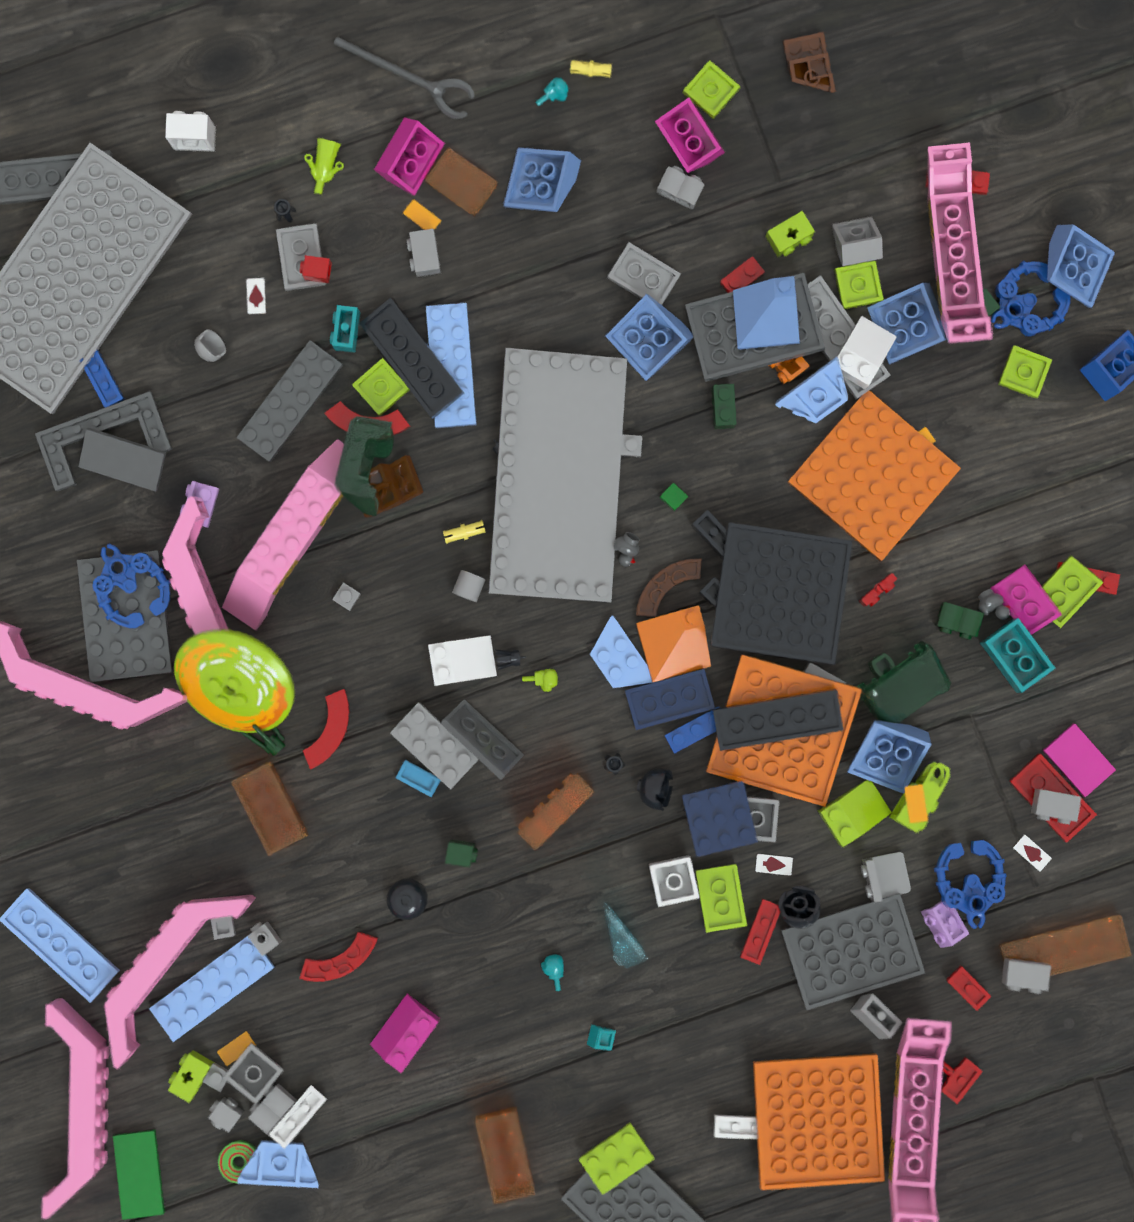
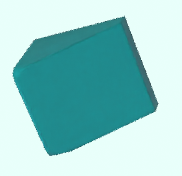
M591 1025L587 1045L594 1049L612 1051L616 1030Z

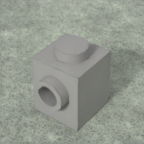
M268 921L263 925L259 922L250 929L252 933L248 938L262 956L282 942Z
M223 1097L220 1102L216 1100L209 1111L212 1114L209 1116V1119L213 1126L218 1129L223 1128L229 1133L244 1110L238 1107V1103L234 1099Z

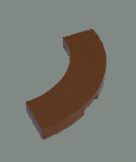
M702 559L678 561L659 571L644 588L638 601L636 616L656 617L662 598L672 587L684 581L700 580Z

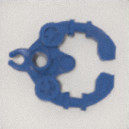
M1023 261L1017 268L1010 269L1004 279L996 286L995 294L999 298L1000 308L993 313L990 321L994 323L996 317L1000 316L1003 323H996L994 325L995 328H1005L1011 325L1020 328L1021 333L1030 337L1040 332L1050 331L1054 325L1064 321V316L1070 305V295L1059 288L1053 291V298L1058 307L1052 313L1053 317L1050 319L1045 317L1041 320L1037 315L1030 314L1037 302V298L1032 293L1017 295L1018 287L1015 282L1020 280L1019 275L1022 273L1025 275L1036 273L1042 281L1047 283L1048 264L1042 262L1026 263ZM1009 308L1015 311V315L1010 313Z
M109 543L107 548L113 550L114 555L108 557L106 555V548H101V557L105 565L101 575L96 577L92 586L96 592L98 606L103 608L107 615V620L110 619L126 628H137L145 623L143 614L140 612L132 613L125 617L119 614L118 610L114 612L109 604L112 602V599L109 598L108 594L114 590L115 585L119 586L126 593H133L137 590L136 572H150L151 577L156 576L161 584L157 586L160 590V597L152 601L149 609L155 616L166 611L170 601L171 582L170 579L167 580L162 567L154 562L147 553L142 552L134 556L121 554L116 546ZM117 561L123 564V571L121 573L114 570V564Z
M984 840L971 841L970 849L973 854L987 855L990 859V864H994L995 874H992L993 881L985 884L984 887L979 877L973 874L965 876L962 890L951 888L950 880H946L945 871L949 870L948 864L950 860L960 858L964 854L961 843H953L946 846L941 852L937 865L934 868L938 881L936 886L941 894L943 905L947 908L959 909L967 914L968 923L973 929L977 927L973 922V918L975 916L980 918L978 927L982 928L987 909L993 903L1001 902L1005 897L1004 887L1005 878L1007 877L1003 870V863L1005 861L997 850ZM974 898L977 901V905L975 908L972 907V901Z

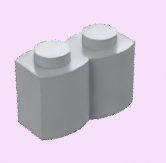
M667 167L657 188V193L687 208L693 209L705 185L702 183V179L695 175H691V177L685 175L684 171L679 167Z
M279 1083L275 1087L271 1085L264 1093L266 1098L262 1103L257 1102L249 1110L252 1113L249 1119L266 1134L271 1131L297 1100Z

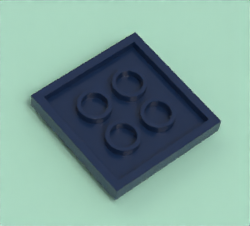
M743 781L682 795L697 857L758 842Z

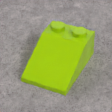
M869 780L863 781L827 804L826 807L818 810V813L841 847L859 838L892 813L873 782Z

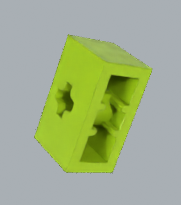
M803 211L767 231L765 237L777 257L782 254L784 256L791 254L795 251L794 247L799 244L802 246L812 241L811 237H813L815 231ZM788 233H789L790 235L795 234L794 239H793L792 237H789V238H788V237H787Z
M194 1050L188 1055L185 1053L179 1062L181 1066L179 1072H174L168 1082L171 1084L168 1091L190 1103L214 1062ZM189 1071L192 1073V1074H191V1077H192L191 1079H188V1078H187V1076H188L187 1073H188Z

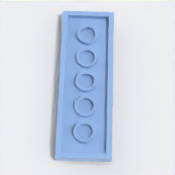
M467 303L426 306L429 347L464 392L461 397L435 417V428L476 425Z
M27 888L0 917V921L90 1003L120 971L30 888Z
M247 936L149 1009L174 1042L275 966L266 954L262 956Z

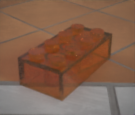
M268 762L231 781L268 856L309 835L272 762Z
M570 773L563 780L565 785L560 790L556 787L548 795L549 800L545 804L541 802L533 810L535 814L530 819L526 817L519 824L518 834L535 851L595 792L578 773L575 775Z
M517 1106L476 1116L475 1124L494 1204L535 1195L534 1179Z

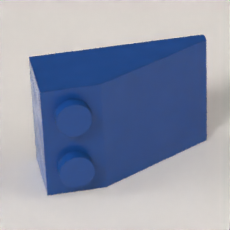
M1129 330L1124 332L1080 369L1104 401L1120 393L1134 380V336Z

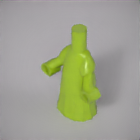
M317 138L315 164L312 155L306 154L304 157L311 168L313 178L316 180L315 194L322 195L324 183L329 182L335 173L344 168L341 162H337L335 164L336 167L333 168L341 146L340 143Z

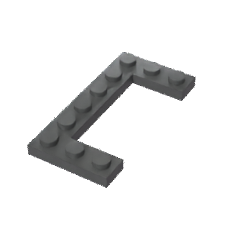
M151 391L35 433L55 491L58 492L77 485L63 447L83 440L87 428L104 432L139 419L149 447L164 452L172 450Z

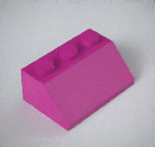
M687 98L655 121L687 173L711 163L725 153L690 98Z
M404 118L374 170L387 181L415 195L445 143L419 121Z
M406 994L370 1045L385 1062L402 1073L436 1027L440 1017L409 994Z

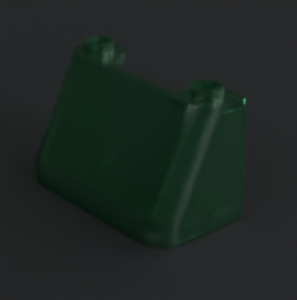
M357 416L350 421L335 479V488L340 495L362 513L377 516L379 502L376 498L377 490L370 487L369 475L374 457L386 458L392 452L394 445L393 424L388 421Z
M920 641L913 646L916 650L915 653H908L909 657L879 679H872V683L867 686L864 682L857 686L862 689L860 697L877 721L900 724L899 722L934 697L944 694L950 689L951 681L930 644Z

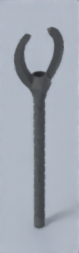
M336 37L335 45L427 89L433 96L439 109L448 117L461 119L467 116L466 111L456 112L450 109L441 98L445 93V88L457 87L465 90L468 96L473 99L475 97L474 92L466 82L459 79H445L438 82L427 81Z

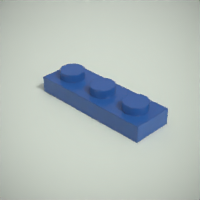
M96 350L95 355L88 365L84 367V370L106 408L125 399L99 350Z
M713 709L664 735L673 753L716 732Z

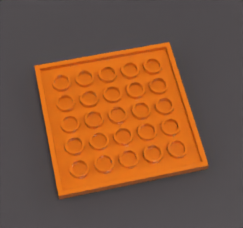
M867 391L808 457L788 483L879 561H882L961 468L871 391Z
M741 654L726 707L837 689L844 731L720 751L718 737H716L706 772L738 782L743 781L745 784L826 807L862 689Z
M877 1054L753 1062L759 1183L761 1190L885 1181Z

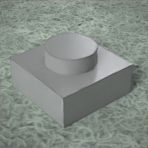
M622 435L621 456L641 457L642 436Z
M343 583L332 600L351 611L361 593Z
M233 916L211 919L214 940L236 935Z
M214 1062L203 1083L221 1092L227 1082L223 1077L228 1070Z

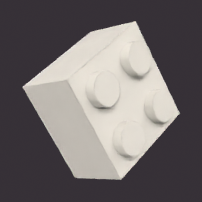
M174 111L173 113H167L165 138L174 150L214 151L215 126L204 112L185 114L182 111Z
M689 855L649 864L658 907L699 898Z

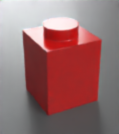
M305 255L304 261L300 263V273L305 280L329 283L332 262L328 258Z

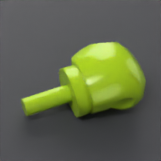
M554 669L535 671V676H523L522 681H535L536 686H541L543 691L549 692L553 687L557 686L558 675Z

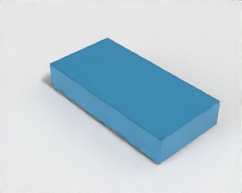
M408 760L404 761L395 777L430 797L433 796L441 781L434 774Z

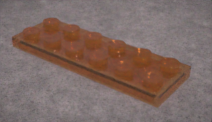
M1120 914L999 944L1003 962L1004 958L1047 963L1051 966L1050 976L1132 956Z

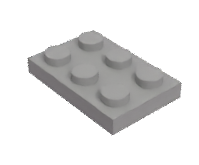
M317 224L276 229L285 290L326 285L323 282L305 280L300 273V263L304 261L305 255L322 258Z
M628 243L607 278L641 299L648 294L659 304L663 305L681 273L633 244Z

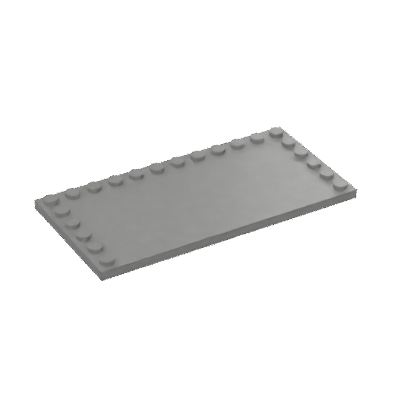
M89 143L0 271V379L49 413L54 414L84 371V367L88 365L95 355V351L105 341L192 213L95 145Z
M505 348L488 594L611 602L627 359Z

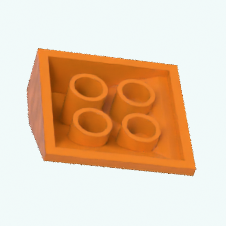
M699 605L636 623L652 683L711 667L705 626Z

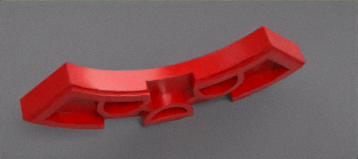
M340 401L325 412V415L336 426L350 434L363 438L390 437L410 427L398 409L385 416L366 417L352 412Z
M345 689L325 697L328 706V719L325 729L313 745L303 750L310 770L330 758L346 734L349 721V702Z
M358 932L354 942L342 954L325 960L306 958L299 979L324 982L341 978L351 973L368 958L378 938Z

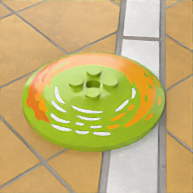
M229 630L204 631L189 638L176 656L174 672L181 693L187 695V702L200 715L218 726L236 732L257 733L252 727L255 724L264 732L281 724L292 709L294 686L287 668L268 647L247 635Z

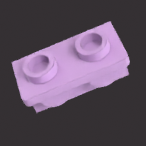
M192 481L191 485L187 486L185 496H187V500L192 496L202 498L209 514V518L205 519L203 527L209 528L219 488ZM183 504L182 507H181L180 515H181V512H182V510H183L185 504Z
M942 900L931 908L921 911L924 922L929 926L934 935L935 942L941 948L953 946L969 934L956 909L947 908L943 905Z

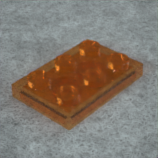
M449 147L425 179L427 184L474 217L498 185L496 180Z

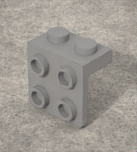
M902 852L862 859L861 872L863 878L866 877L867 881L865 891L867 898H870L871 901L874 903L883 901L882 898L898 893L910 892L911 887Z

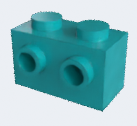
M337 305V310L333 313L334 332H331L330 344H332L335 350L356 351L360 319L358 307Z

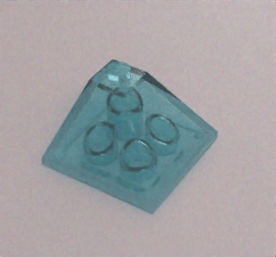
M605 902L603 904L615 954L613 959L619 966L624 965L626 969L644 962L647 959L644 948L610 905Z

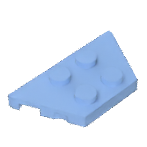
M837 357L832 359L778 399L775 405L779 408L783 406L793 411V414L803 416L814 423L819 422L848 400L839 359Z
M611 616L590 656L612 688L652 683L647 664L614 616Z
M261 1140L237 1183L318 1188V1181L303 1143L290 1142L284 1149L276 1141Z

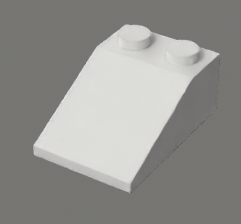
M861 316L837 356L843 377L866 389L897 336Z
M491 636L428 645L435 686L497 676Z

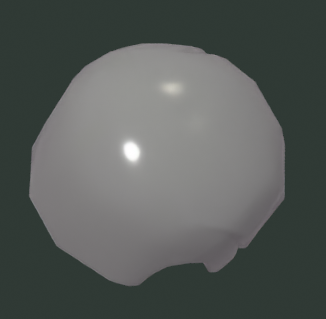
M209 329L198 335L194 341L196 352L205 361H217L226 353V347L221 337Z

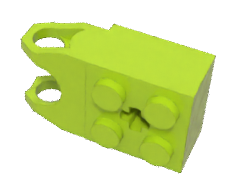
M932 762L928 764L916 782H910L908 785H923L927 816L930 812L933 813L939 804L937 800L950 777V768L942 763ZM936 768L940 770L938 778H935L933 775ZM905 792L889 818L916 833L919 830L922 831L928 822L910 823Z

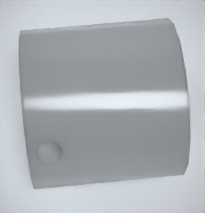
M461 570L452 593L477 603L485 579Z

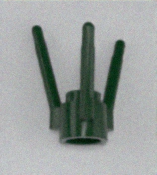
M255 724L252 726L265 740L264 744L249 733L240 732L264 749L267 754L271 753L273 756L286 746L282 742L285 738L280 734L277 727L273 728L277 737L272 735L269 738Z

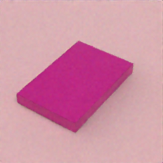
M1025 564L991 587L994 593L1000 594L1003 597V605L1011 606L1009 609L1011 617L1013 619L1019 618L1031 635L1062 615L1061 611Z
M1075 723L1043 749V752L1083 797L1089 795L1116 771Z

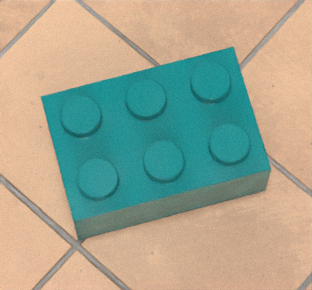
M1019 618L1012 619L980 642L1016 693L1024 692L1055 669Z

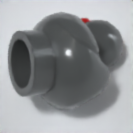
M626 532L624 536L618 537L614 542V550L623 553L619 557V563L624 567L635 563L636 561L633 557L639 553L638 543L640 539L631 532Z
M988 589L978 596L980 601L978 608L981 613L988 615V613L996 610L995 613L999 619H1007L1009 617L1011 606L1003 605L1004 599L1000 594L994 593L992 589Z

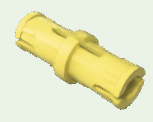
M571 60L570 73L588 75V77H592V75L611 77L612 64L594 63L593 60H590V62Z
M482 520L469 525L461 524V527L443 531L444 536L453 535L445 538L446 544L463 538L467 540L470 536L486 533L485 528L476 529L477 527L484 526Z

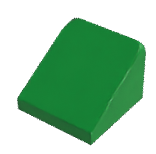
M674 483L660 496V499L674 512L688 498Z

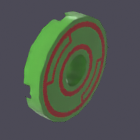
M243 1140L227 1144L219 1154L218 1167L222 1176L229 1182L237 1183L239 1175L253 1155L256 1147ZM235 1157H242L245 1162L244 1166H236L234 1164Z

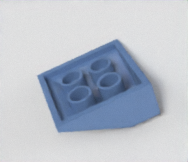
M518 148L504 207L557 212L577 179L581 160L567 151Z
M1074 224L1057 225L1049 243L1047 281L1082 304L1092 308L1115 252Z
M794 276L773 278L733 290L738 350L800 344Z
M930 283L918 284L867 307L873 323L897 336L886 355L889 364L946 340L937 301Z
M648 294L606 335L608 340L646 381L694 338L692 332L682 321Z
M874 720L847 772L904 794L905 787H908L931 746L929 732L911 725Z

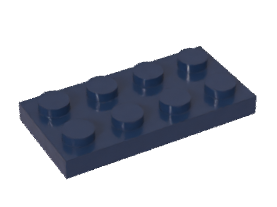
M705 669L625 690L635 730L715 709Z

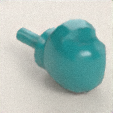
M554 78L546 86L547 88L544 89L546 94L537 100L536 103L539 106L548 98L552 102L555 99L564 101L569 90L567 83L562 78Z
M557 954L549 955L541 963L542 971L544 974L549 975V979H554L556 991H560L559 978L564 976L563 958Z

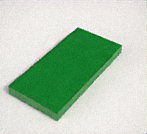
M156 1129L114 1134L113 1143L122 1220L163 1215L165 1208Z

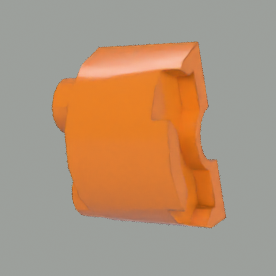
M803 357L768 365L771 369H776L778 372L777 376L783 384L792 381L810 367Z

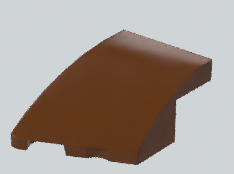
M824 32L784 40V50L792 82L832 93L835 92Z
M404 455L391 464L380 463L365 472L366 488L364 497L367 498V510L364 511V516L368 518L423 493L410 456Z

